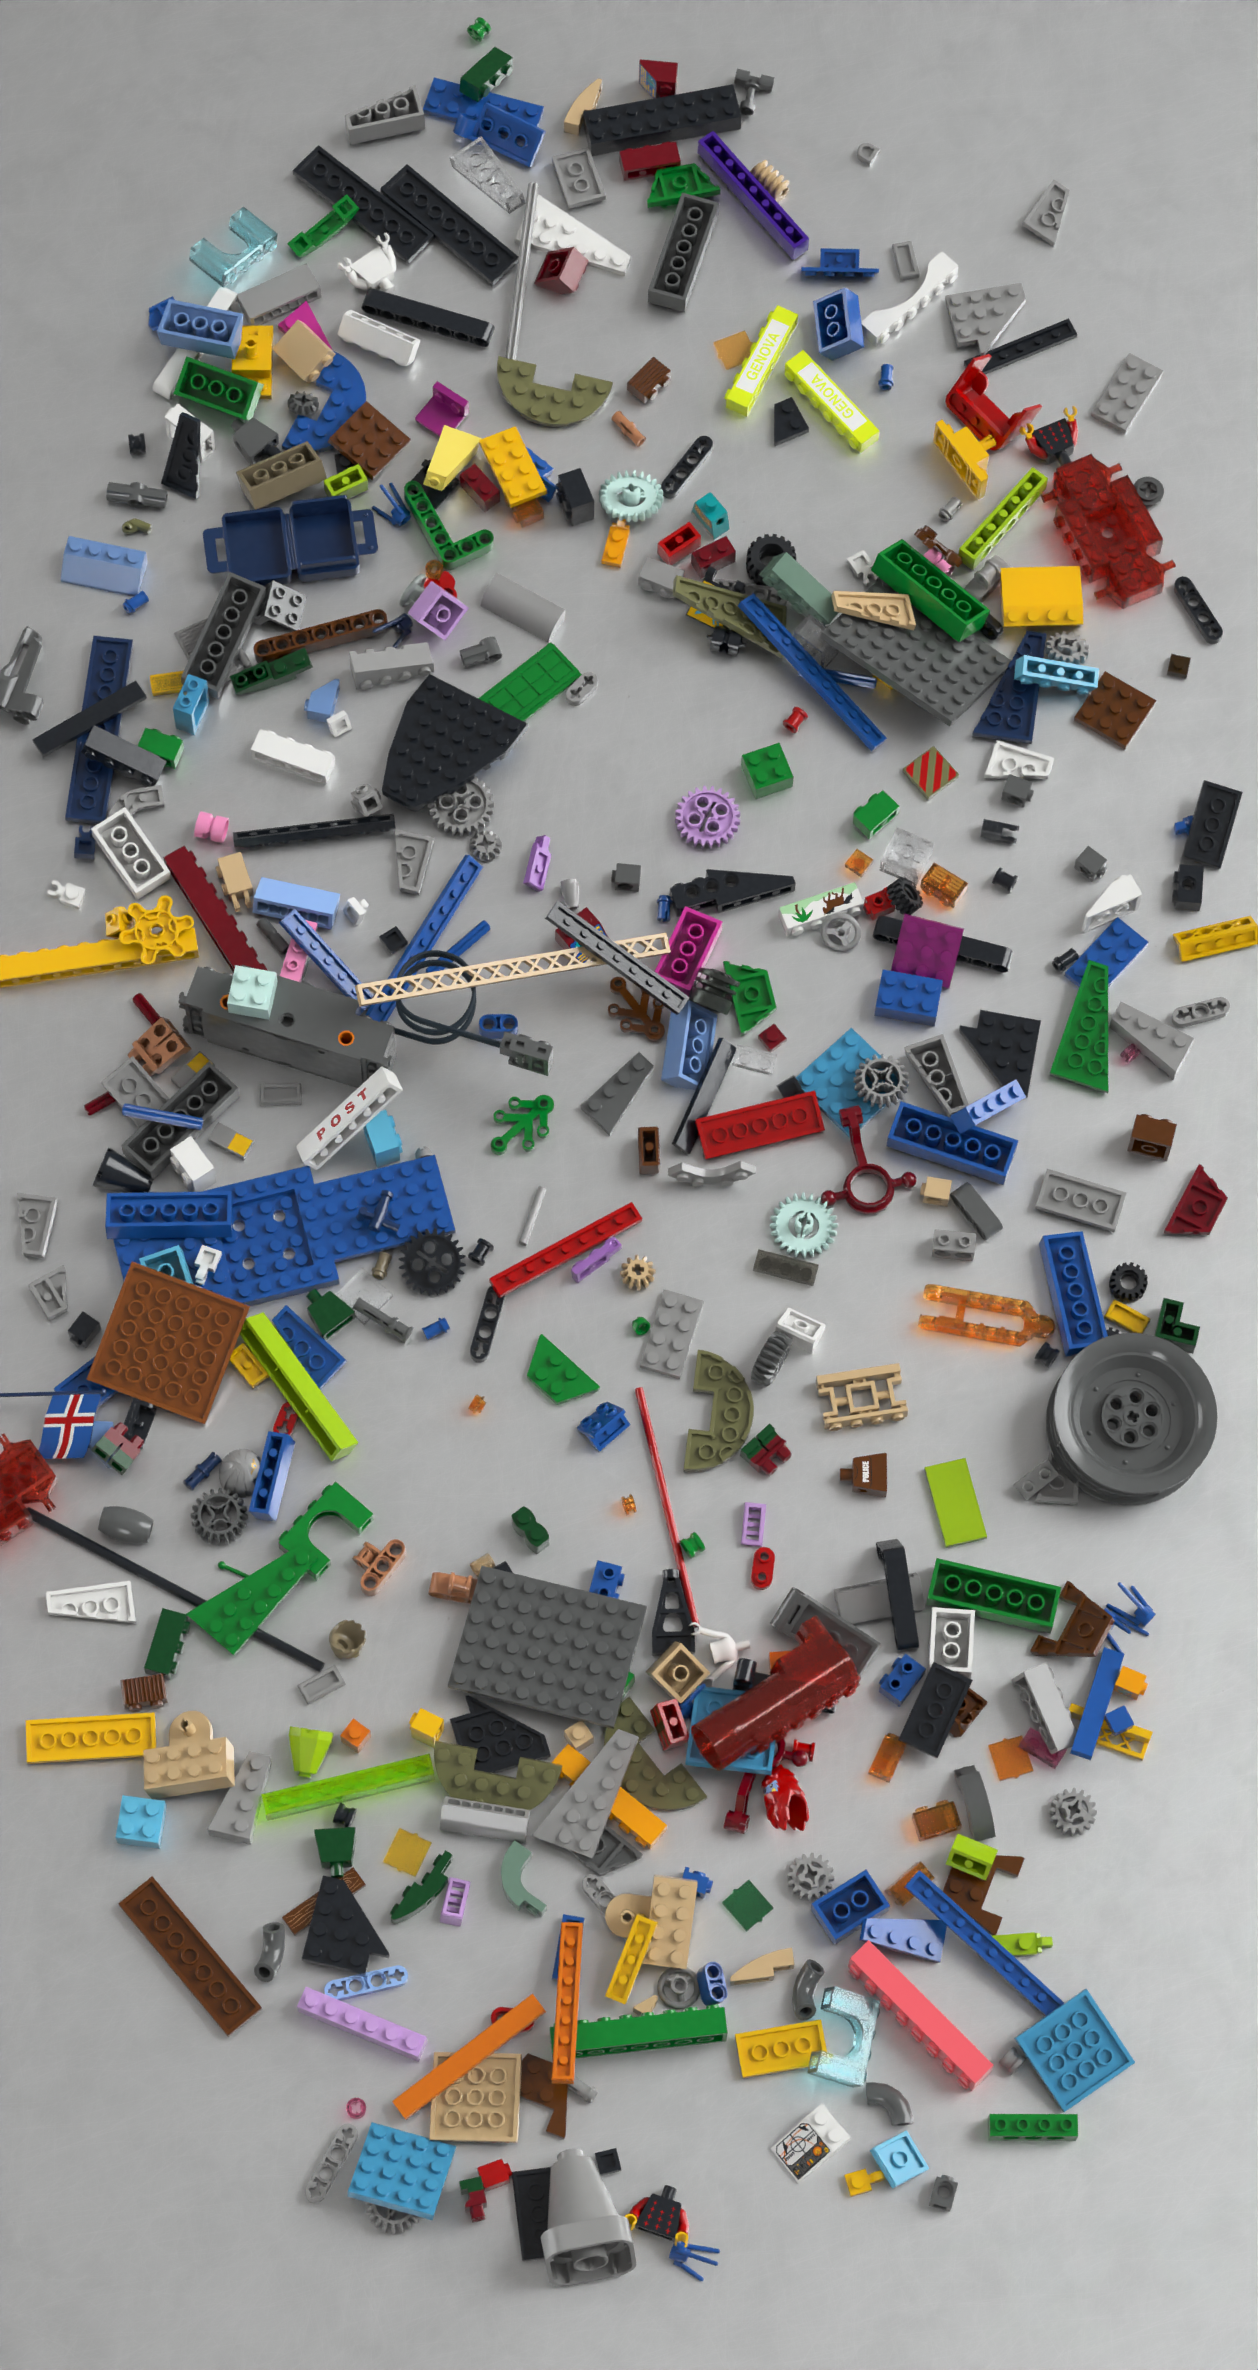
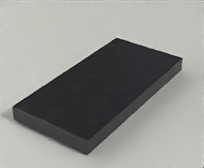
M1206 780L1203 781L1181 858L1221 869L1243 792Z
M933 1662L898 1741L934 1758H938L973 1680Z
M551 2167L512 2172L522 2261L545 2259L541 2235L548 2230Z

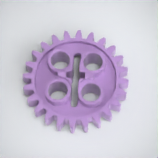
M703 786V791L696 787L695 794L688 791V798L682 796L683 803L678 802V809L675 811V815L678 816L675 817V823L678 824L677 831L682 830L681 837L687 836V843L693 840L694 847L701 843L702 849H704L706 844L712 849L713 844H716L719 848L721 841L727 844V837L734 838L733 832H738L737 825H740V819H738L740 818V812L737 811L739 805L734 804L735 798L728 799L729 792L722 795V788L715 792L714 786L711 787L710 791H707L706 786ZM705 803L707 804V806L700 807L698 806V804ZM716 803L711 811V817H708L712 804ZM724 811L726 814L719 815L716 812ZM708 817L703 832H700L702 826L704 825V818ZM691 820H697V821H699V823H698V824H692V823H690V821H691ZM714 827L717 831L711 832L708 829Z

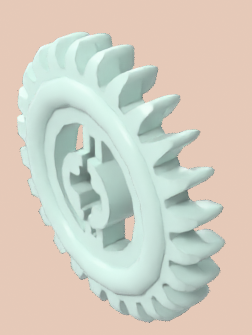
M626 470L624 477L618 471L617 479L611 474L610 480L605 479V484H601L599 502L601 507L606 509V513L612 514L611 517L613 518L619 517L620 521L626 519V522H630V520L637 522L638 519L643 521L645 517L651 518L652 514H656L658 509L662 507L664 498L661 485L657 484L656 479L651 481L650 474L646 479H643V471L639 477H636L635 470L632 476H629Z
M803 1192L801 1199H798L796 1193H794L793 1201L787 1196L785 1199L786 1205L781 1201L779 1202L780 1209L774 1208V1213L777 1216L771 1215V1220L775 1223H770V1228L775 1229L771 1232V1235L778 1236L774 1242L781 1243V1250L787 1248L786 1254H790L793 1251L794 1257L801 1253L802 1257L806 1258L807 1253L814 1257L815 1251L818 1254H822L821 1248L829 1249L827 1243L834 1242V1239L830 1236L837 1235V1232L832 1229L837 1228L838 1224L832 1223L836 1220L837 1216H830L833 1208L826 1210L827 1201L820 1204V1196L813 1201L812 1193L806 1199ZM801 1213L795 1219L794 1230L798 1234L796 1238L790 1232L788 1225L790 1219L795 1214ZM807 1215V1217H806V1223H807V1224H806L805 1227L803 1228L802 1237L800 1238L801 1230H802V1226H801V1225H802V1223H803L804 1220H805V1216ZM811 1215H813L819 1224V1230L812 1238L804 1240V1237L812 1232L814 1220Z

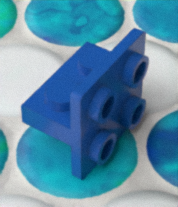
M610 1402L600 1404L592 1415L585 1417L580 1422L577 1430L585 1434L593 1447L600 1452L631 1424L624 1416L626 1412L623 1408Z

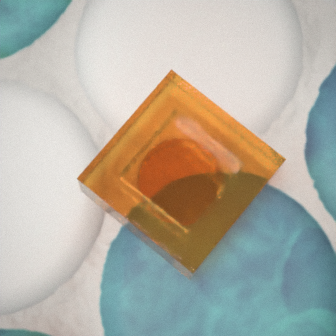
M856 849L845 863V867L862 877L872 865L873 859Z

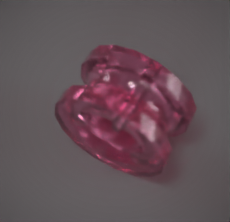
M1134 1043L1129 1045L1120 1054L1122 1058H1126V1063L1133 1061L1141 1052L1135 1048L1136 1045Z
M360 2098L349 2100L346 2106L348 2115L353 2119L362 2118L366 2113L365 2102ZM354 2103L355 2105L357 2103L361 2104L360 2109L362 2111L360 2113L356 2111V2114L352 2113L351 2105Z

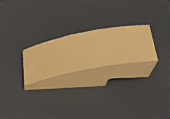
M598 78L590 84L574 101L564 120V132L579 136L583 124V111L596 109L602 91V79Z
M792 1948L777 1950L749 1962L730 1977V1986L772 1981L774 1979V1971L794 1969Z

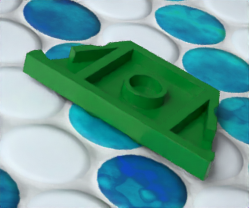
M695 163L659 169L656 171L651 194L647 200V207L651 208L678 203L682 193L700 198L720 195V187L718 185L715 186L710 181V177L701 172Z
M723 961L725 973L740 982L739 987L729 985V989L736 992V995H731L742 1036L777 1009L768 971L760 968L753 969L747 965L738 966L730 964L729 961Z
M543 1334L539 1336L527 1378L556 1405L600 1390V1386Z

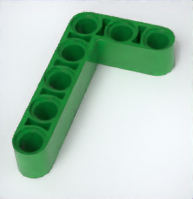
M417 481L406 483L404 486L405 502L444 569L453 570L489 553L493 549V533L486 529L453 543L420 483ZM410 491H416L417 494H416V495H411V494H409L408 492H410ZM425 507L427 510L419 511L418 508ZM433 523V524H435L436 526L433 527V528H430V527L427 526V524ZM441 539L444 540L445 543L438 544L436 543V541ZM482 539H487L489 543L483 544L480 541ZM467 547L470 548L471 551L465 552L462 549ZM452 556L454 559L446 560L445 557Z

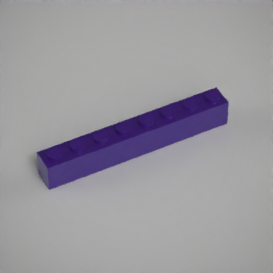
M712 131L698 140L697 153L791 259L794 260L808 251L809 237L719 136Z

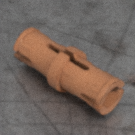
M617 411L612 416L611 420L622 430V434L628 436L636 446L639 447L646 441V437L639 432L634 422H630L621 411Z

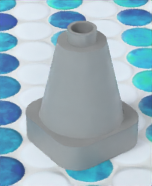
M568 2149L560 2152L557 2155L558 2161L550 2168L548 2230L541 2235L549 2282L555 2286H572L617 2277L632 2271L636 2267V2257L629 2220L624 2216L618 2215L594 2160L584 2156L583 2151L580 2149Z

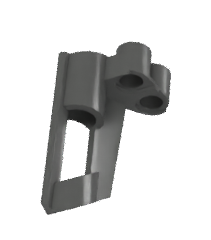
M28 626L23 630L10 662L0 671V709L14 713L13 719L25 725H28L31 720L36 721L44 705L41 697L25 693L42 647V637ZM25 643L29 646V649L18 674L10 676Z

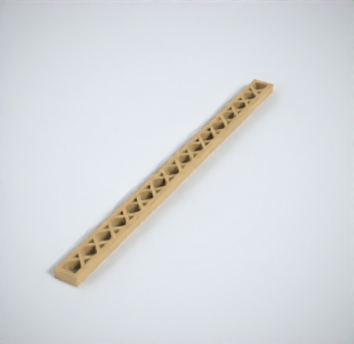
M666 933L614 941L637 959L666 955L671 952ZM661 939L662 950L652 946L654 940ZM636 943L645 947L642 953H638L633 949ZM577 947L358 984L355 986L359 1007L607 964L586 948ZM578 953L588 957L585 963L576 959ZM559 956L569 960L566 966L556 962ZM540 959L549 963L547 969L544 970L537 965ZM524 962L530 966L527 973L518 969L520 963ZM501 966H506L511 970L508 976H504L499 972ZM482 969L492 973L489 979L479 975ZM463 972L472 976L470 982L466 983L459 978ZM446 975L453 980L450 986L440 982L443 976ZM423 979H428L433 983L431 989H426L420 985ZM404 982H408L414 987L411 992L408 993L401 988ZM388 985L394 990L391 996H387L381 991L384 986ZM369 989L375 994L372 999L365 1000L362 990Z

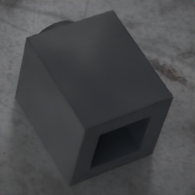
M82 1311L68 1330L69 1340L78 1347L82 1345L87 1348L101 1330L100 1322Z

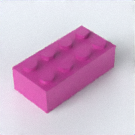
M685 906L669 939L671 952L661 956L654 972L689 997L692 987H696L698 983L696 976L701 977L702 973L698 972L700 967L705 968L722 932L723 921Z

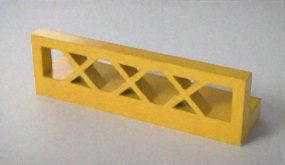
M1246 916L1174 933L1173 939L1178 945L1180 960L1184 962L1258 944V925L1251 916Z
M1071 1703L1069 1708L1071 1718L1081 1721L1084 1707ZM1104 1719L1101 1727L1103 1735L1098 1737L1096 1744L1143 1761L1153 1732L1133 1725V1728L1119 1734L1123 1742L1115 1745L1108 1738V1736L1112 1735V1732ZM1133 1741L1144 1743L1141 1753L1132 1751L1128 1743Z
M641 1913L636 1915L605 1997L622 2004L627 2003L658 1922L647 1918L646 1915Z

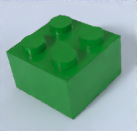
M780 743L742 755L741 766L755 799L793 787L794 776Z

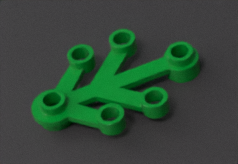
M540 1095L535 1100H520L518 1097H511L508 1103L511 1110L516 1111L519 1108L532 1109L528 1114L505 1113L503 1110L495 1111L494 1121L497 1124L504 1122L518 1123L502 1137H495L491 1141V1150L494 1154H504L507 1151V1143L524 1128L522 1148L526 1152L532 1151L534 1149L533 1120L539 1115L540 1126L537 1128V1135L540 1138H547L549 1136V1127L547 1126L548 1114L554 1109V1101L548 1095ZM513 1101H517L519 1103L517 1106L511 1105ZM541 1102H546L548 1105L545 1106V1107H542V1106L540 1105V1103H541ZM499 1114L504 1116L502 1119L496 1118ZM541 1129H545L547 1132L545 1134H541L539 1131ZM496 1142L503 1143L501 1147H497L495 1144ZM530 1142L532 1146L526 1147L524 1144Z

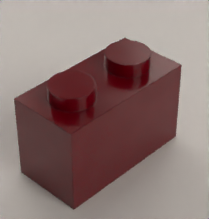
M473 464L460 474V486L484 512H487L500 502V490L476 464Z
M724 536L692 552L691 564L700 579L705 577L709 566L718 571L734 563L736 550L728 537Z

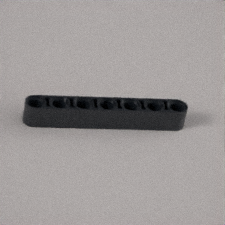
M368 289L361 307L368 314L481 347L489 346L495 330L494 325L487 321L376 289Z
M878 916L872 935L873 938L897 946L903 920ZM962 936L956 961L998 972H1008L1013 951L1008 947Z

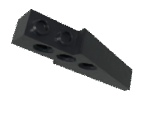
M707 869L705 878L698 877L689 883L673 885L670 888L669 896H671L673 901L672 905L676 917L681 916L685 906L696 911L715 906L717 912L721 913L794 892L796 883L793 876ZM733 882L735 886L730 887L726 883ZM712 887L715 888L716 891L709 892L706 889ZM689 893H694V894H696L697 896L694 897V898H691V897H689V896H687V895H688Z

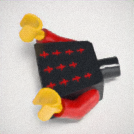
M1072 406L1073 413L1071 415L1068 414V409L1064 408L1063 413L1068 417L1067 421L1063 418L1034 430L1032 424L1026 423L1028 432L1025 431L1024 427H1020V433L1026 435L1025 441L1031 454L1044 459L1048 464L1058 461L1061 468H1065L1072 463L1069 456L1073 454L1078 439L1077 421L1074 419V416L1077 414L1075 406Z
M665 2185L661 2196L652 2194L650 2197H644L635 2204L629 2214L625 2215L631 2224L630 2230L632 2231L635 2227V2229L673 2241L675 2246H677V2242L682 2241L685 2243L684 2247L686 2248L688 2245L689 2222L686 2211L681 2208V2203L674 2201L677 2189Z

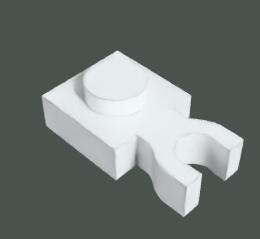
M864 550L847 558V564L856 577L862 575L866 587L870 586L869 577L874 578L876 582L880 579L871 571L873 562Z
M53 880L51 883L52 887L57 888V891L52 892L48 890V897L60 898L61 904L79 909L86 895V889L70 883L63 887L59 882Z

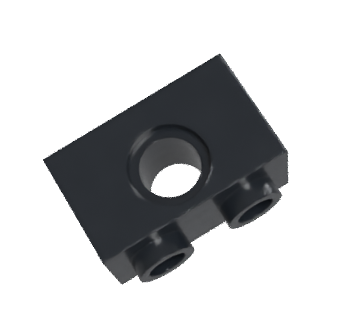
M1179 864L1178 871H1174L1173 883H1177L1176 890H1173L1172 902H1176L1175 909L1200 911L1204 866ZM1184 885H1188V886H1190L1192 889H1191V890H1186V889L1183 888V886H1184Z

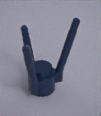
M403 613L396 619L374 629L373 633L391 627L397 633L402 632L403 634L393 645V647L397 648L403 639L411 633L409 628L413 626V622L406 613Z

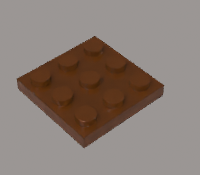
M366 401L329 438L328 443L354 465L359 464L364 474L373 480L410 443L411 439Z
M1105 671L1098 681V687L1091 691L1075 715L1074 721L1126 750L1157 700Z

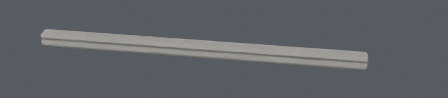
M533 182L528 184L505 355V358L516 360L539 188V185Z

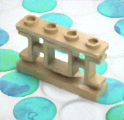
M899 1363L816 1376L819 1397L829 1395L832 1408L831 1412L823 1413L824 1428L830 1429V1431H837L845 1426L857 1428L861 1427L864 1423L876 1425L883 1423L884 1420L900 1421L907 1417L908 1407L906 1406V1400L895 1401L892 1386L902 1382ZM886 1380L887 1390L877 1392L875 1381ZM845 1386L846 1397L835 1398L833 1388ZM870 1389L873 1405L854 1408L851 1392ZM889 1398L891 1409L879 1411L878 1400ZM848 1405L850 1416L838 1417L837 1406Z

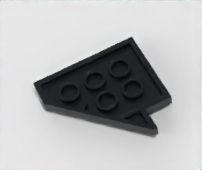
M980 1010L977 1028L960 1025L959 1032L1001 1087L1017 1080L1026 1098L1028 1097L1041 1020Z
M469 1695L465 1696L470 1713L450 1719L457 1745L478 1749L474 1770L498 1773L518 1767L520 1757L534 1760L551 1757L544 1734Z
M323 1876L302 1961L366 1975L371 1954L389 1958V1952L345 1881Z

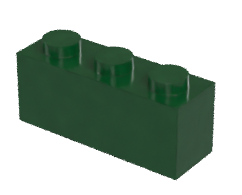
M494 47L460 78L459 92L479 102L494 87L499 86L506 76H510L513 71V57Z
M162 1608L144 1666L145 1674H163L164 1679L170 1680L172 1674H176L178 1668L176 1659L178 1654H182L185 1642H182L183 1636L188 1634L191 1622H188L187 1614Z

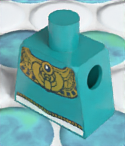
M711 492L694 503L691 514L713 540L730 530L728 512Z

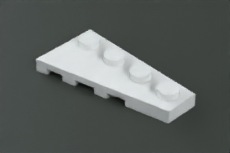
M131 1580L46 1592L49 1615L136 1624Z

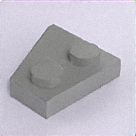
M64 1265L28 1284L49 1321L68 1311L66 1270Z

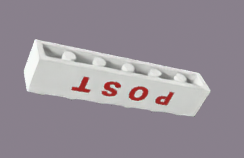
M381 1066L296 1146L303 1163L318 1170L397 1097L403 1089L396 1074Z

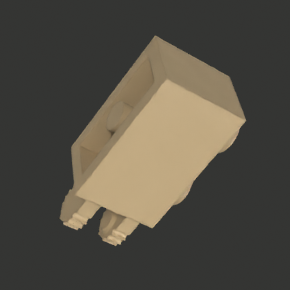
M241 852L218 858V866L215 869L218 878L223 879L224 884H221L224 896L228 895L230 902L233 903L235 912L240 911V905L237 901L244 898L247 908H251L252 903L249 896H253V887Z

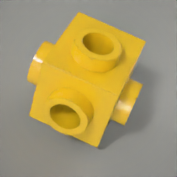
M114 907L113 910L105 913L106 936L118 939L122 931L130 930L134 927V918L128 914V910L125 907Z

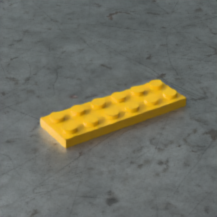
M155 1712L26 1720L27 1764L143 1757V1750L157 1748Z

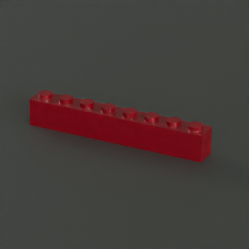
M183 846L163 857L164 864L169 869L171 876L233 974L235 965H245L268 971L263 963L260 964L256 959L258 955L253 947L249 948L246 943L248 939L242 930L239 932L236 926L238 924L232 914L228 915L226 911L227 906L223 899H218L216 896L217 890L213 883H208L205 879L207 875L201 866L198 868L195 863L197 859L191 850L188 852L186 847Z

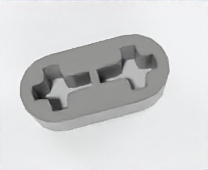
M586 672L568 688L566 700L570 705L578 706L582 704L595 691L598 681L596 675ZM585 680H587V681L592 680V685H591V684H587V685L585 686ZM579 692V698H572V693L575 695Z

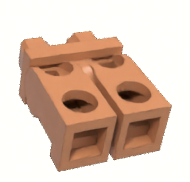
M161 1017L138 1040L132 1043L134 1048L127 1056L129 1058L133 1056L137 1062L143 1059L146 1063L142 1067L151 1077L155 1073H163L182 1054L188 1053L192 1048L182 1035L179 1034L171 1021Z

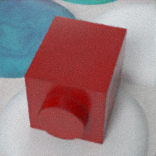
M502 2159L477 2168L485 2192L510 2183L509 2176H512L509 2164H504Z

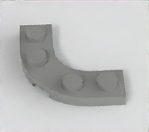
M161 785L137 788L123 794L111 808L108 817L126 807L131 816L143 809L164 807Z
M743 1161L720 1169H702L682 1162L668 1168V1176L676 1178L680 1182L692 1183V1186L700 1187L704 1184L730 1186L735 1181L745 1180L749 1176L756 1174V1166Z

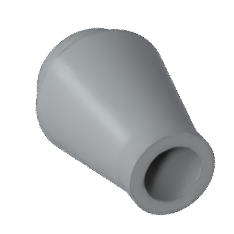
M576 879L561 881L559 888L567 908L570 910L579 908V883H577Z

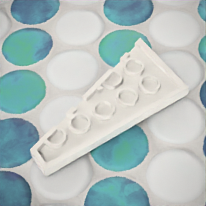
M538 194L531 248L548 253L549 251L574 247L589 260L587 265L625 276L631 261L629 254ZM524 216L515 237V243L517 244L521 242Z

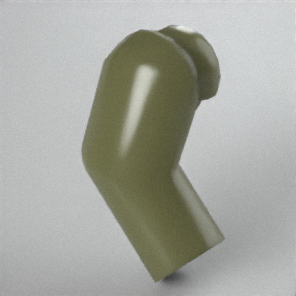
M136 518L122 525V531L125 534H132L139 530L149 534L152 528L151 524Z

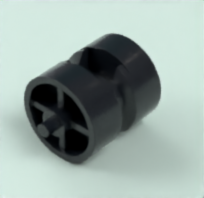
M715 625L714 632L711 635L707 634V638L711 641V651L721 653L724 650L726 654L737 657L739 649L746 647V643H743L742 635L733 630L728 631L726 627Z

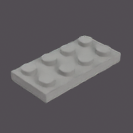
M1129 353L1093 409L1091 416L1125 434L1163 375V370Z
M1047 1169L1035 1209L1115 1232L1126 1192Z
M664 1289L642 1356L640 1368L680 1379L704 1304L703 1300Z

